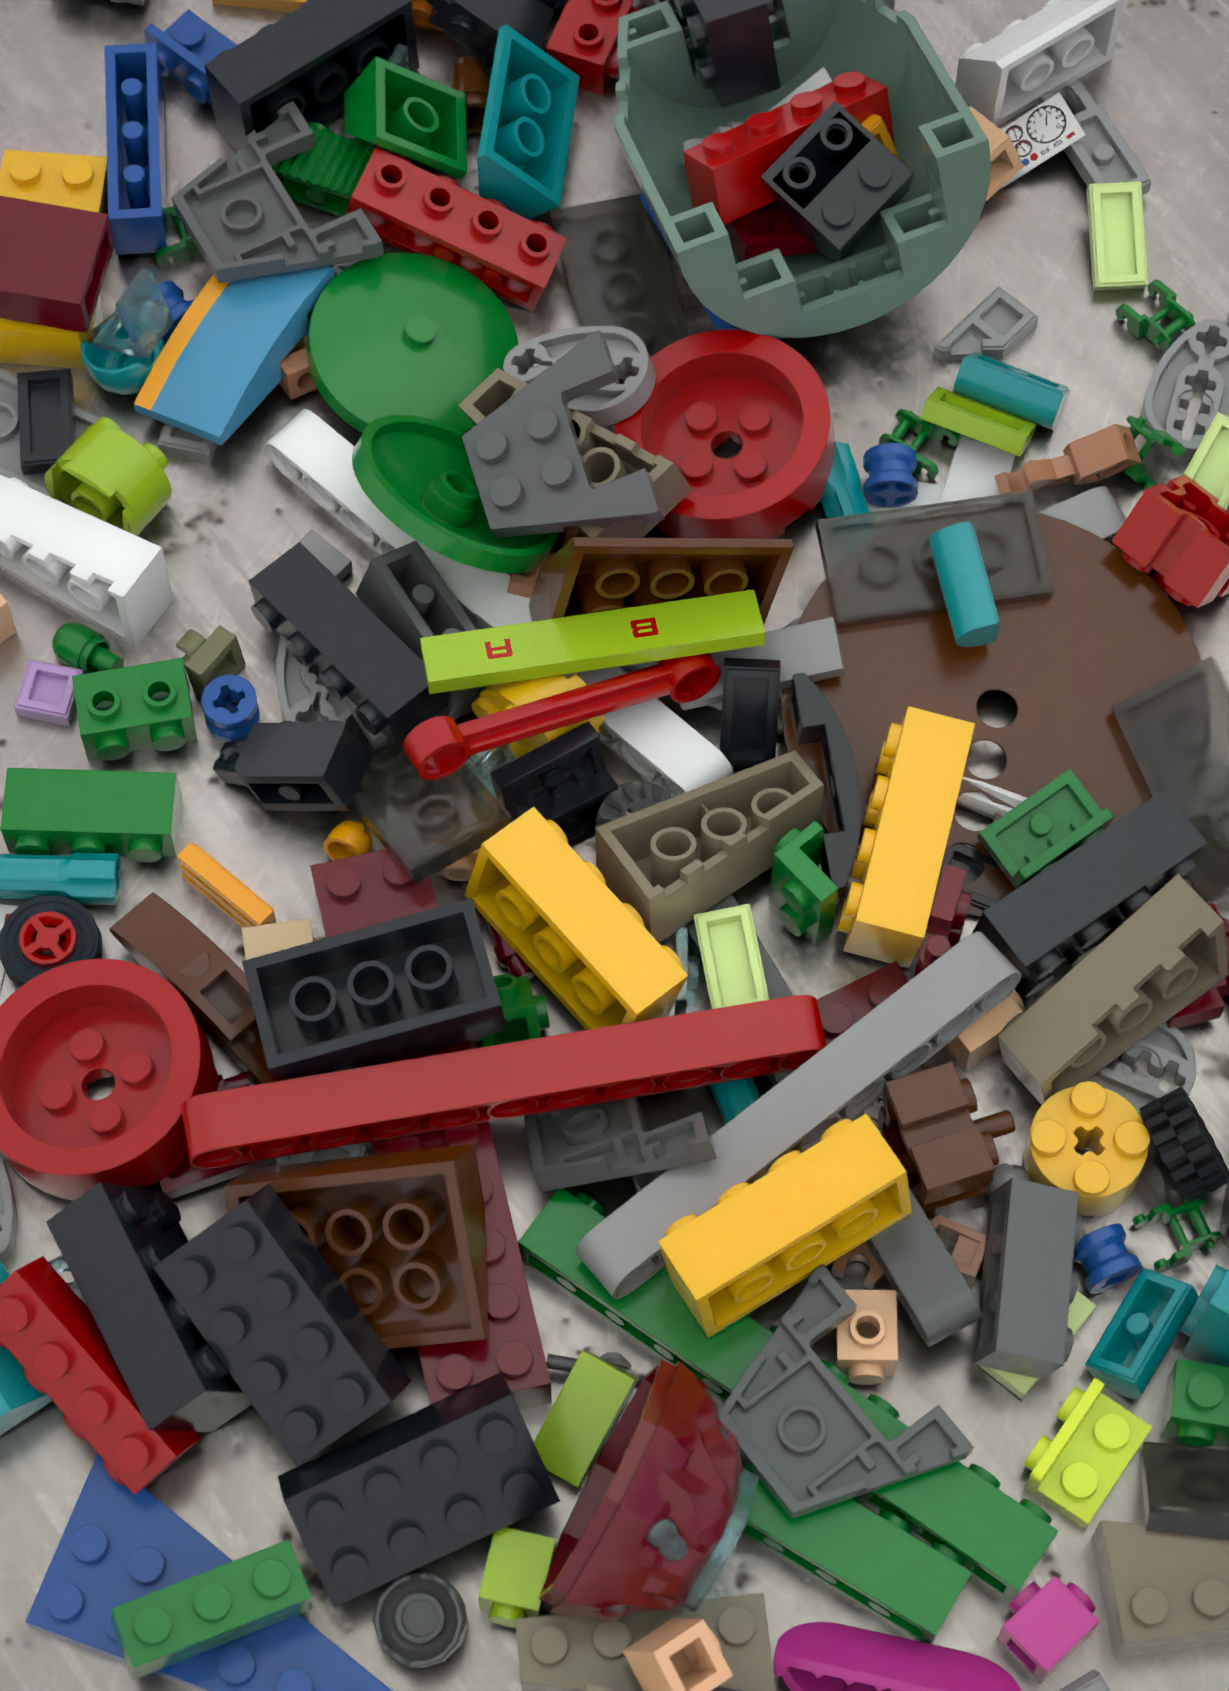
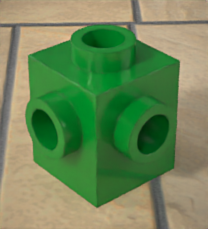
M513 975L494 976L508 1030L472 1039L470 1043L481 1041L482 1047L541 1038L540 1030L550 1028L544 994L533 996L528 975L522 977Z

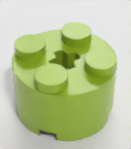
M100 417L93 425H90L51 466L44 478L50 497L58 501L62 498L67 505L136 536L165 507L172 496L171 485L164 471L169 464L164 453L151 443H143L141 445L131 436L124 433L113 420L107 417Z

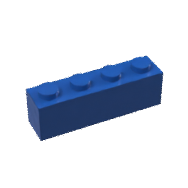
M157 44L104 46L108 216L115 244L114 248L116 255L154 253L168 246L163 78Z

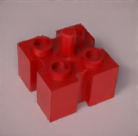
M1186 474L1171 479L1167 485L1160 483L1147 488L1111 541L1124 551L1122 555L1125 561L1135 569L1145 573L1151 572L1154 568L1157 572L1152 579L1161 587L1166 595L1169 594L1175 600L1187 606L1194 605L1198 608L1212 602L1216 595L1222 597L1229 594V512L1217 504L1219 499Z

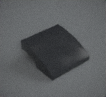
M589 721L490 773L506 825H509L529 809L535 807L546 820L554 821L563 830L570 847L595 834L597 814L603 800L611 792L619 790L617 783L606 769L600 735Z

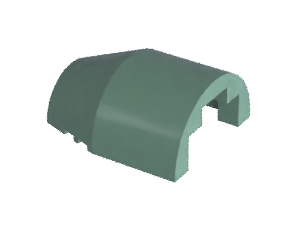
M668 0L619 17L617 62L620 72L619 82H616L615 88L618 112L617 115H614V128L617 138L690 289L705 307L727 323L749 332L780 338L822 336L863 325L898 308L926 288L949 266L971 236L983 210L990 184L991 158L989 141L915 17L907 11L903 10L897 14L884 5V0H772L775 15L769 16L781 88L721 107L712 88L703 89L696 70V59L690 61L683 29ZM823 67L826 69L832 82L836 76L842 73L858 71L888 88L894 146L900 157L899 160L914 174L909 191L895 206L879 211L881 220L842 260L832 263L821 252L810 255L801 254L783 257L778 248L742 261L731 244L729 234L713 203L709 202L692 208L686 168L680 165V145L689 139L705 138L711 135L719 126L726 127L728 122L745 123L750 116L756 113L768 112Z

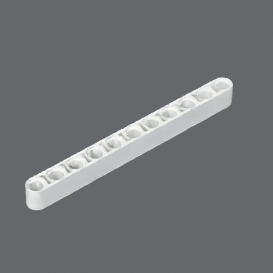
M307 409L301 410L264 443L266 455L283 475L380 556L416 541L391 522L371 502L361 488L352 466V453L355 447L312 411ZM418 542L477 630V613L493 627L532 622L529 609L531 598L507 593L510 575L462 564ZM620 667L578 672L576 674L589 685L626 674V672ZM574 673L564 674L563 676L568 679ZM657 698L605 714L606 721L599 726L604 728L599 734L604 745L648 782H652L670 791L672 798L734 774L730 762L722 752Z

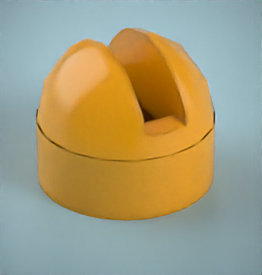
M343 821L330 832L323 843V848L332 861L370 853L373 847L372 834L369 831H364L365 826L360 821Z

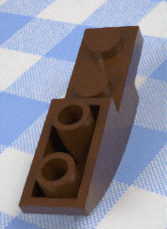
M152 892L110 927L109 931L141 966L160 975L181 994L196 1019L257 1085L274 1082L268 1070L245 972L192 922Z

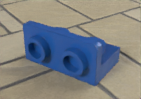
M189 9L164 32L154 24H150L144 30L146 43L157 44L162 75H171L183 84L187 92L197 102L201 104L207 102L213 106L204 65L213 60L219 53L230 50L237 44Z

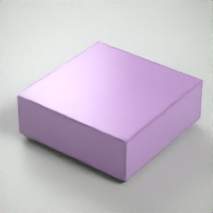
M30 659L14 706L17 716L70 727L76 710L72 676L84 674L83 670Z

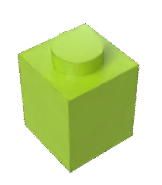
M508 1527L494 1532L478 1595L480 1610L489 1612L488 1619L506 1627L516 1628L515 1619L542 1616L545 1602L538 1598L556 1550L555 1538Z

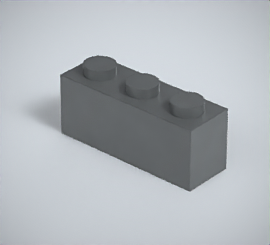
M417 540L370 561L356 591L357 597L422 660L420 638L477 630ZM487 686L444 692L447 707L439 712L437 716H448L455 720L472 712L471 704Z
M1012 1177L990 1193L979 1304L983 1318L978 1320L974 1365L1042 1379L1062 1367L1068 1360L1073 1346V1331L1067 1327L1069 1305L1073 1302L1078 1288V1274L1075 1270H1072L1074 1248L1078 1245L1083 1230L1082 1215L1077 1213L1079 1192Z

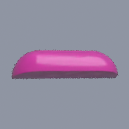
M811 1622L792 1627L780 1636L774 1653L775 1674L777 1678L781 1676L790 1691H1021L1017 1681L1005 1669L979 1655L839 1623Z

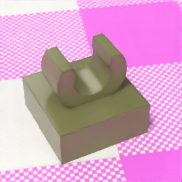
M220 625L207 639L195 630L189 629L176 643V647L186 653L182 657L194 693L202 697L203 691L210 681L223 675H236L246 664L237 636Z

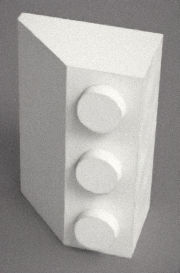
M1050 0L1042 10L1025 20L1018 19L1013 21L1001 34L986 43H976L969 47L959 58L955 82L957 89L969 106H972L997 127L1037 104L1039 96L1050 92L1051 94L1056 93L1066 87V85L1076 81L1113 58L1125 0Z

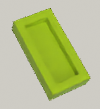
M939 386L926 399L920 419L1019 457L1031 443L1037 426L1036 423Z
M582 1350L534 1440L546 1470L576 1487L582 1486L634 1389L638 1378L592 1352Z

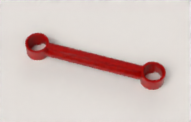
M710 653L660 660L657 664L458 725L453 718L448 716L430 718L410 731L404 740L403 746L422 779L438 780L453 774L466 763L469 756L666 695H670L678 703L696 700L708 693L717 684L721 676V670Z

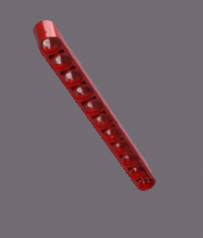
M795 995L205 1093L184 1101L181 1105V1113L190 1165L204 1169L219 1168L793 1071L826 1047L827 1042L816 998L811 995Z

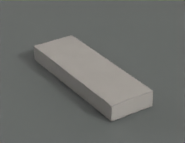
M834 617L765 632V645L710 653L721 670L719 681L702 697L679 704L684 711L722 702L724 658L781 660L779 689L790 687L793 674L805 673L812 682L846 675Z

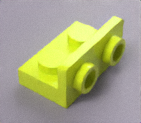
M1097 1378L1093 1379L1085 1392L1076 1386L1074 1387L1056 1415L1057 1418L1065 1423L1053 1441L1042 1435L1024 1463V1466L1032 1471L1024 1489L1085 1530L1153 1427L1104 1395L1102 1390L1105 1384Z

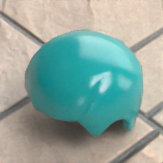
M125 320L111 326L100 325L95 341L92 344L82 341L80 349L83 364L90 377L106 392L132 395L140 392L165 343L162 335L147 322Z

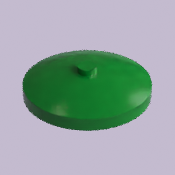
M395 252L386 253L377 258L358 261L345 268L328 283L320 294L311 316L306 338V354L312 378L324 400L345 422L362 433L370 422L389 415L424 417L453 426L467 433L475 426L458 405L497 368L504 371L505 357L519 343L514 324L502 302L487 285L472 273L456 264L434 256L420 253Z
M412 415L383 416L366 426L352 453L354 474L371 502L397 527L418 542L450 559L486 571L522 573L535 569L543 563L556 543L559 532L497 538L490 529L462 439L466 432L439 421Z

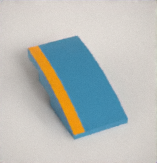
M334 265L225 283H218L215 276L212 275L187 309L160 352L133 403L135 412L223 445L283 379L280 362L307 334L309 326L307 314L315 306L320 294L328 283L336 276Z

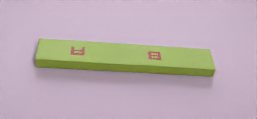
M753 589L420 638L429 694L761 646L765 645V629Z

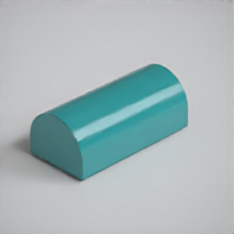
M973 352L963 358L953 388V392L1050 430H1054L1071 390H1068L1069 387L978 352Z
M970 521L944 527L933 533L929 537L928 542L956 645L974 647L996 642L1000 620L974 525L970 524Z
M1143 1267L1085 1363L1091 1375L1117 1394L1131 1399H1139L1199 1298L1193 1285Z

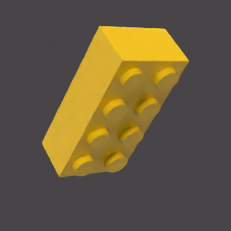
M4 149L0 170V196L108 214L107 157ZM97 304L88 333L0 318V363L86 369L82 361L80 346L82 341H87L91 344Z
M908 706L901 724L891 722L876 768V773L881 775H878L874 790L870 794L863 820L864 826L872 827L873 829L865 828L850 873V878L860 880V882L852 881L847 898L845 897L837 926V931L847 933L843 947L844 952L887 963L897 961L899 966L910 967L925 936L975 723Z
M532 807L482 843L464 896L467 899L472 898L474 907L586 1030L669 1016L688 977V974L683 969L680 958L671 948L658 943L645 928L643 919L636 909L627 903H622L606 886V881L600 870L591 862H584L569 846L563 830L554 821L546 820L535 807Z
M867 1113L853 1122L851 1119H844L835 1123L823 1133L819 1143L802 1153L796 1150L783 1155L771 1165L770 1173L750 1185L747 1182H742L729 1188L719 1197L716 1206L698 1217L695 1214H690L680 1218L666 1230L665 1237L658 1241L671 1282L708 1338L809 1277L821 1264L824 1266L830 1264L912 1213L907 1171Z

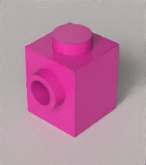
M1054 1576L1041 1588L1033 1581L1008 1606L1015 1615L1002 1626L997 1640L1041 1684L1093 1633L1099 1623V1620L1093 1614L1096 1610L1095 1605L1088 1595L1072 1582L1065 1586Z

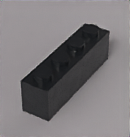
M300 542L248 581L255 600L251 610L259 623L270 633L277 629L286 638V646L300 664L307 666L312 663L321 672L320 679L324 686L337 700L341 701L347 696L357 706L354 710L358 719L373 735H377L381 731L397 746L405 740L410 731L417 725L433 718L447 707L444 692L429 694L423 660Z

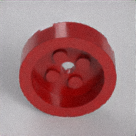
M725 329L707 331L685 337L668 345L651 357L656 370L654 389L649 399L636 413L614 424V434L618 435L620 433L636 442L640 448L655 456L659 454L673 462L692 488V491L665 516V520L656 524L660 532L670 538L775 539L784 534L785 527L798 519L806 510L811 512L824 495L825 486L833 467L836 441L825 387L813 366L800 353L784 342L768 335H760L746 330ZM729 437L742 446L741 451L736 456L728 459L719 458L713 453L720 444L727 442Z
M86 959L63 964L43 972L22 985L0 1006V1152L21 1177L48 1194L75 1201L99 1182L138 1187L144 1184L148 1188L172 1173L188 1157L181 1105L191 1097L217 1092L218 1073L205 1032L181 994L167 980L157 973L131 962L116 959ZM111 1075L114 1077L115 1086L109 1096L101 1100L88 1098V1083L93 1084L96 1080L104 1077L110 1078Z

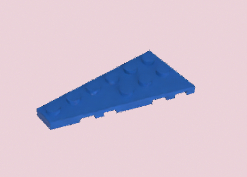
M98 1453L25 1622L30 1628L125 1663L110 1622L111 1608L233 1560L145 1488L134 1495L127 1486L120 1485L113 1480L104 1467V1459ZM299 1614L152 1672L199 1691H392Z

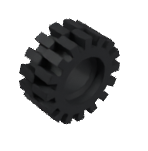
M1182 1086L1139 1108L1146 1129L1150 1133L1151 1139L1161 1155V1159L1168 1167L1170 1175L1188 1202H1192L1229 1183V1170L1223 1161L1224 1159L1216 1147L1213 1137L1207 1130L1202 1117L1198 1114L1194 1103L1190 1100Z

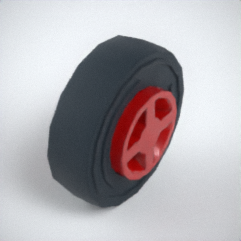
M59 895L39 896L22 903L7 917L0 932V960L8 978L19 988L32 978L57 966L86 959H102V936L93 915L77 901ZM44 951H51V952L53 953V955H47V954H44L43 952H44Z

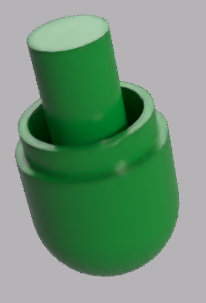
M69 622L63 624L54 633L52 639L53 652L61 662L71 668L81 669L84 673H93L98 670L105 671L123 668L124 659L110 651V643L105 639L104 635L82 623Z

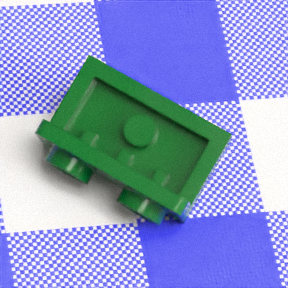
M1068 769L980 831L977 838L1014 888L1017 889L1108 828L1115 816L1108 807L1102 811L1073 771Z
M814 821L803 831L799 828L791 830L775 846L769 900L778 908V916L785 927L796 936L803 934L814 946L818 945L832 933L839 889L819 868L825 829L817 821Z

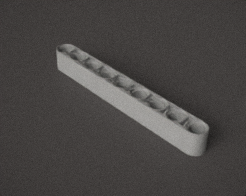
M982 932L970 934L711 1135L717 1159L668 1169L592 1228L579 1242L575 1253L614 1299H620L629 1295L666 1266L658 1241L665 1237L666 1230L674 1222L690 1214H695L698 1217L716 1206L719 1197L729 1188L742 1182H747L749 1185L770 1173L771 1165L783 1155L796 1150L800 1151V1153L819 1143L823 1133L832 1125L844 1119L852 1120L883 1095L885 1082L912 1073L1002 1002L1019 983L1021 973Z

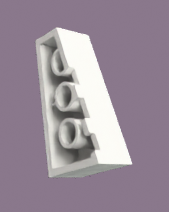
M0 474V569L136 649L174 601L162 547L40 493L17 478L11 477L9 479Z

